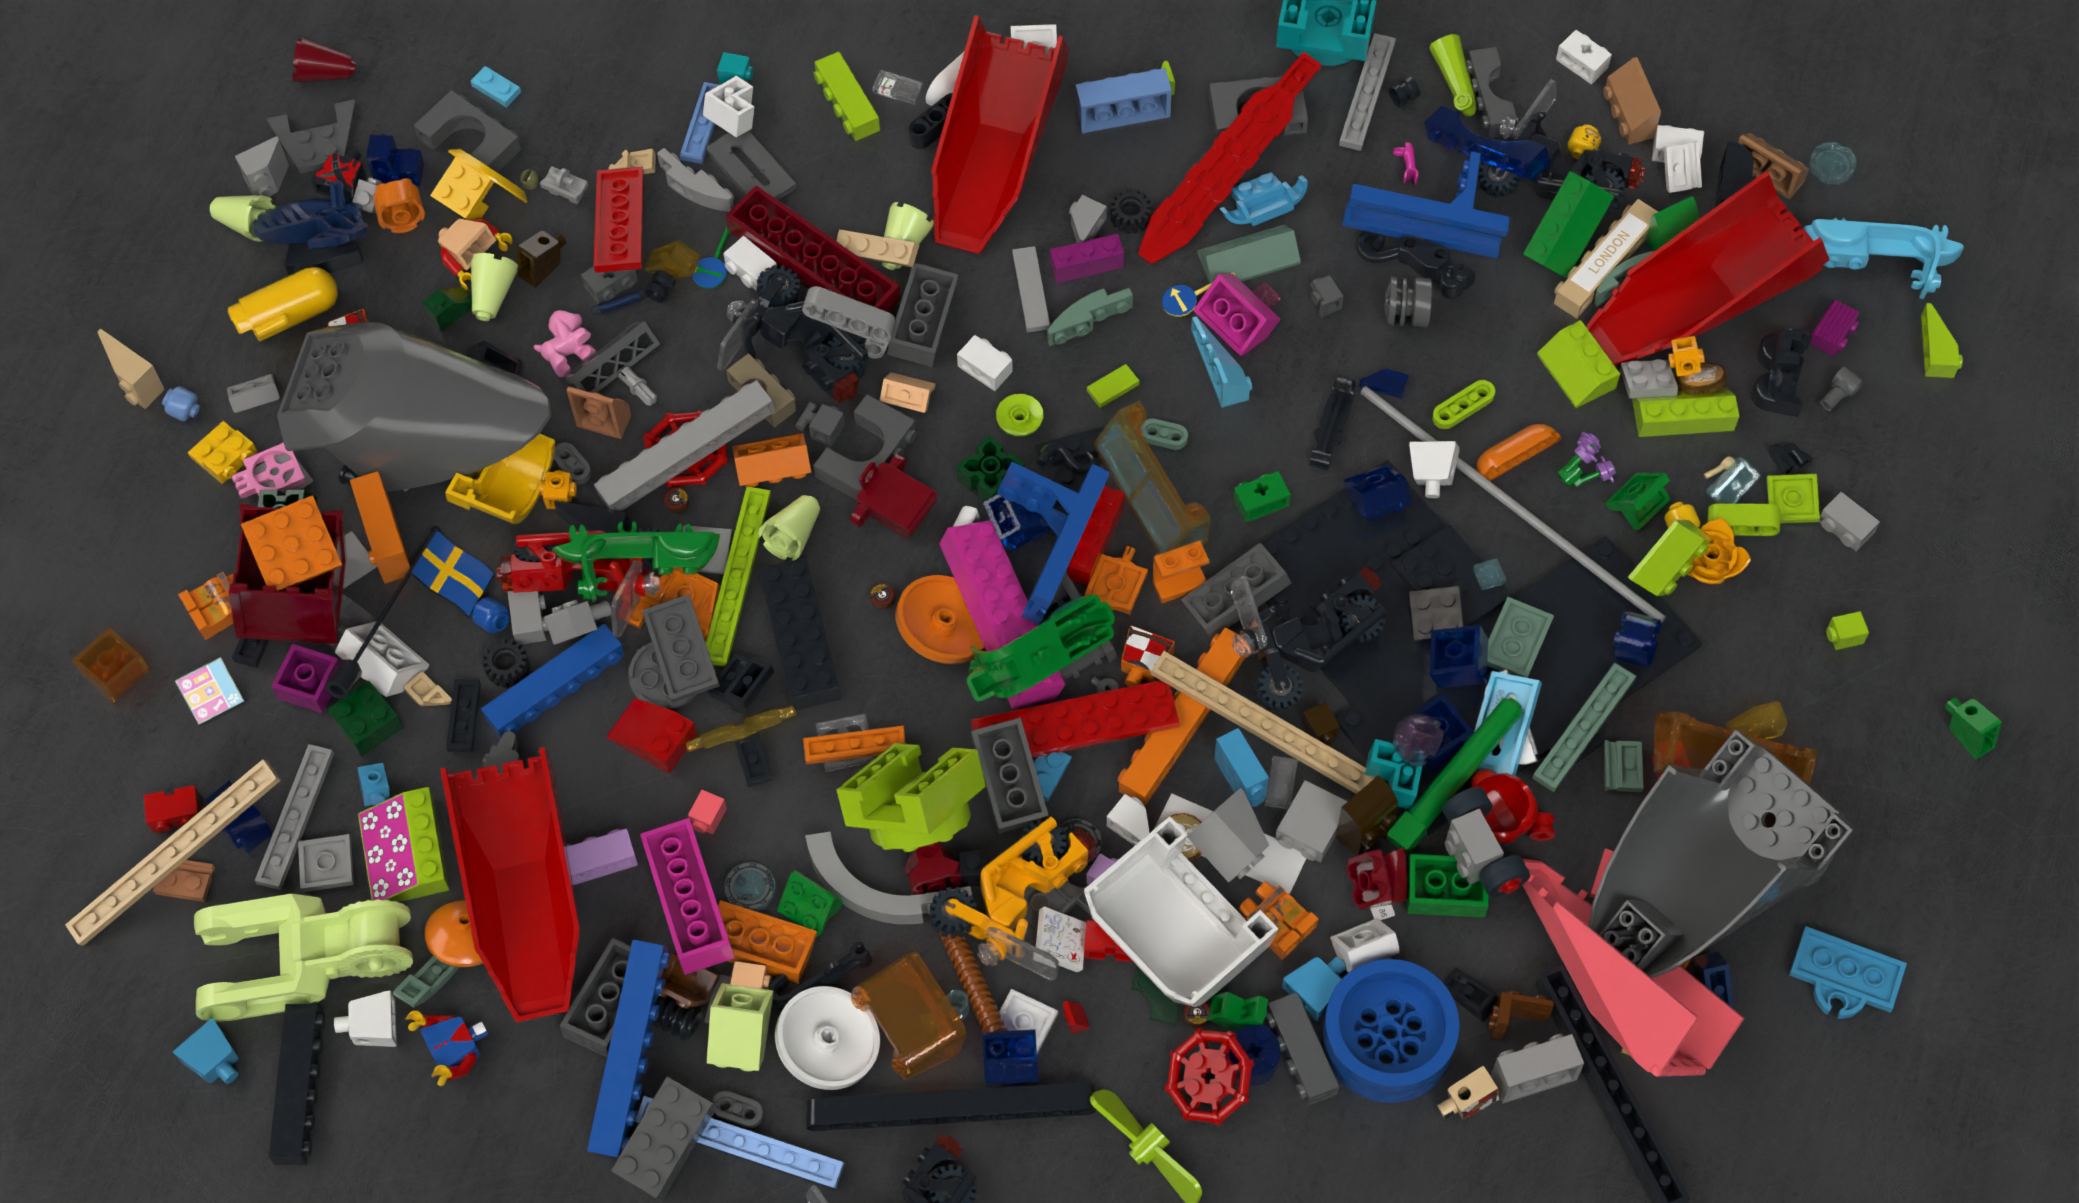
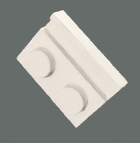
M1695 140L1688 143L1683 142L1663 146L1667 191L1671 193L1696 187L1701 188L1699 142Z

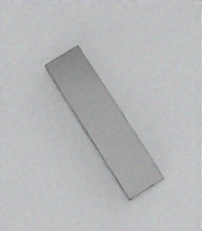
M1034 246L1012 249L1026 331L1048 330L1050 322L1036 248Z

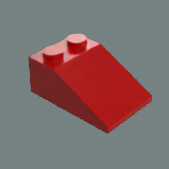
M634 698L606 738L670 774L697 736L694 722L677 712Z

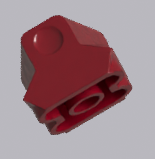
M940 842L918 847L912 851L904 866L905 875L909 877L911 895L944 891L948 887H951V889L956 887L962 888L959 862L955 861L953 854Z
M1404 847L1386 854H1382L1381 849L1370 851L1348 859L1347 875L1354 884L1352 898L1359 910L1394 905L1408 900L1406 853Z

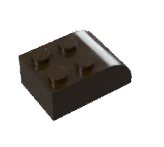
M1379 775L1341 807L1336 838L1355 856L1372 851L1378 839L1387 837V833L1394 826V822L1397 819V798L1389 785Z

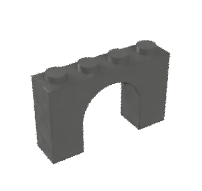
M1282 77L1242 79L1233 82L1209 84V102L1215 138L1222 131L1227 130L1238 117V109L1248 102L1254 93L1277 84ZM1303 91L1294 100L1292 120L1283 130L1284 135L1307 133L1308 116Z
M452 90L413 125L417 138L433 150L458 130L470 128L482 132L485 135L483 142L470 155L497 173L521 151L520 138L515 131L506 129L498 119L490 118L482 108L473 106L462 94L458 95Z
M866 394L854 410V420L856 425L875 434L882 440L884 445L880 453L870 460L857 462L826 448L813 465L816 478L857 500V495L862 489L859 477L869 463L874 461L877 467L883 462L889 464L896 454L903 455L906 445L908 443L911 444L917 435L915 420ZM871 470L867 474L865 480L869 477Z

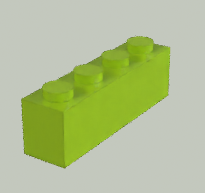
M840 52L815 61L816 71L813 72L814 78L818 85L822 84L827 101L831 100L834 104L833 109L838 118L841 117L844 121L843 126L848 135L851 134L854 140L858 141L880 131L878 115Z

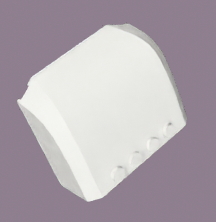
M1169 816L1084 889V893L1092 918L1152 982L1172 1001L1197 1007L1211 998L1271 945L1278 928L1261 910L1246 921L1181 853L1188 834Z

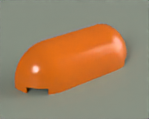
M1546 424L1527 426L1482 453L1476 463V471L1491 481L1561 440V436L1554 428Z

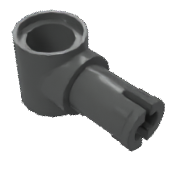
M1843 366L1833 378L1831 390L1820 401L1821 407L1830 412L1841 399L1847 396L1853 397L1864 383V380Z

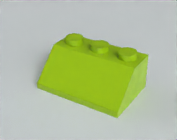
M1581 320L1560 330L1537 353V356L1575 408L1617 387L1620 377L1619 371Z
M1675 520L1628 578L1656 596L1669 595L1677 587L1675 582L1681 575L1684 577L1693 568L1691 563L1697 557L1700 558L1709 549L1707 544L1712 539L1690 520Z

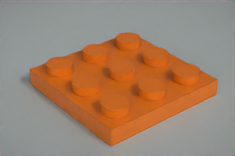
M313 495L241 524L266 585L276 586L277 592L343 566Z

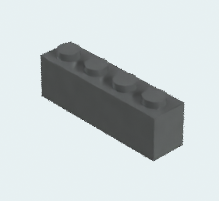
M1298 993L1268 1003L1265 1019L1270 1029L1274 1028L1276 1032L1275 1042L1279 1051H1284L1287 1057L1285 1064L1291 1076L1295 1075L1298 1082L1296 1090L1300 1099L1305 1098L1307 1105L1310 1106L1336 1096L1339 1085Z

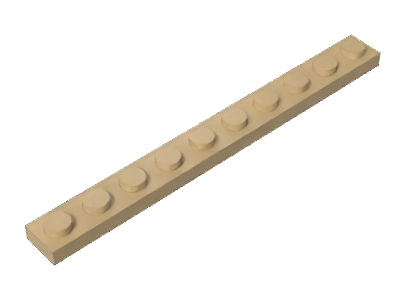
M1163 651L1150 673L1356 794L1375 778L1365 775L1366 768L1165 651Z
M262 759L65 924L76 942L84 946L280 782V778L269 762Z

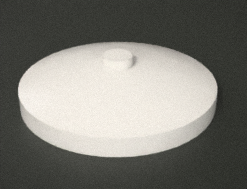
M820 986L798 993L786 1004L776 1023L775 1043L784 1066L798 1080L818 1089L836 1090L857 1083L868 1073L878 1056L880 1034L873 1014L859 998L839 988Z

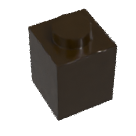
M1326 702L1303 712L1302 723L1310 736L1326 745L1331 744L1337 739L1340 725Z

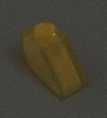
M677 240L652 250L644 270L650 273L661 270L667 272L673 278L681 279L691 276L696 272L700 254L682 241Z
M1775 701L1751 708L1728 721L1726 726L1730 736L1737 729L1751 739L1761 741L1782 736L1788 722L1780 701Z

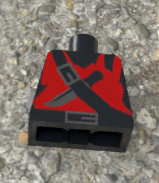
M349 149L346 156L335 153L331 154L311 179L315 192L331 197L329 182L341 180L345 201L353 202L359 179L364 180L366 175L363 165L359 161L362 156L361 153L355 149Z

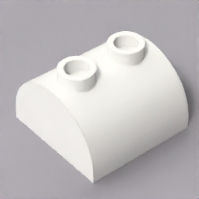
M1378 918L1330 937L1337 957L1346 965L1345 970L1348 973L1368 962L1391 959L1392 956L1399 953L1395 932Z

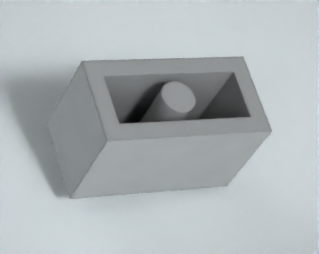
M1840 492L1823 509L1819 523L1826 531L1832 532L1845 546L1851 547L1857 552L1875 533L1880 521L1844 493Z
M513 590L508 591L515 642L524 645L546 641L545 631L549 630L542 611L547 609L545 596L540 595L539 591L514 593Z

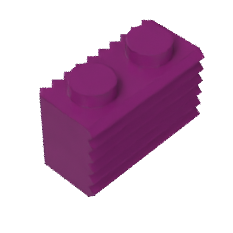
M1837 299L1833 300L1813 331L1810 345L1833 357L1838 350L1842 352L1849 341L1846 337L1849 333L1853 335L1860 324L1857 321L1859 311H1855L1854 308L1838 302Z

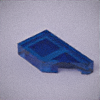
M1384 369L1362 378L1359 386L1363 388L1367 386L1373 391L1401 399L1409 375Z

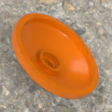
M455 901L438 908L429 917L425 926V942L431 954L441 962L456 967H471L482 964L483 962L474 948L466 901Z

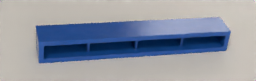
M638 940L632 941L589 1139L588 1152L619 1158L631 1138L628 1137L630 1126H634L637 1111L634 1110L635 1101L640 1099L642 1093V1084H639L641 1073L645 1074L648 1065V1058L645 1057L647 1047H651L654 1037L651 1026L652 1022L657 1020L659 1014V1005H656L658 994L661 995L665 986V979H662L663 970L668 968L671 954L666 946Z

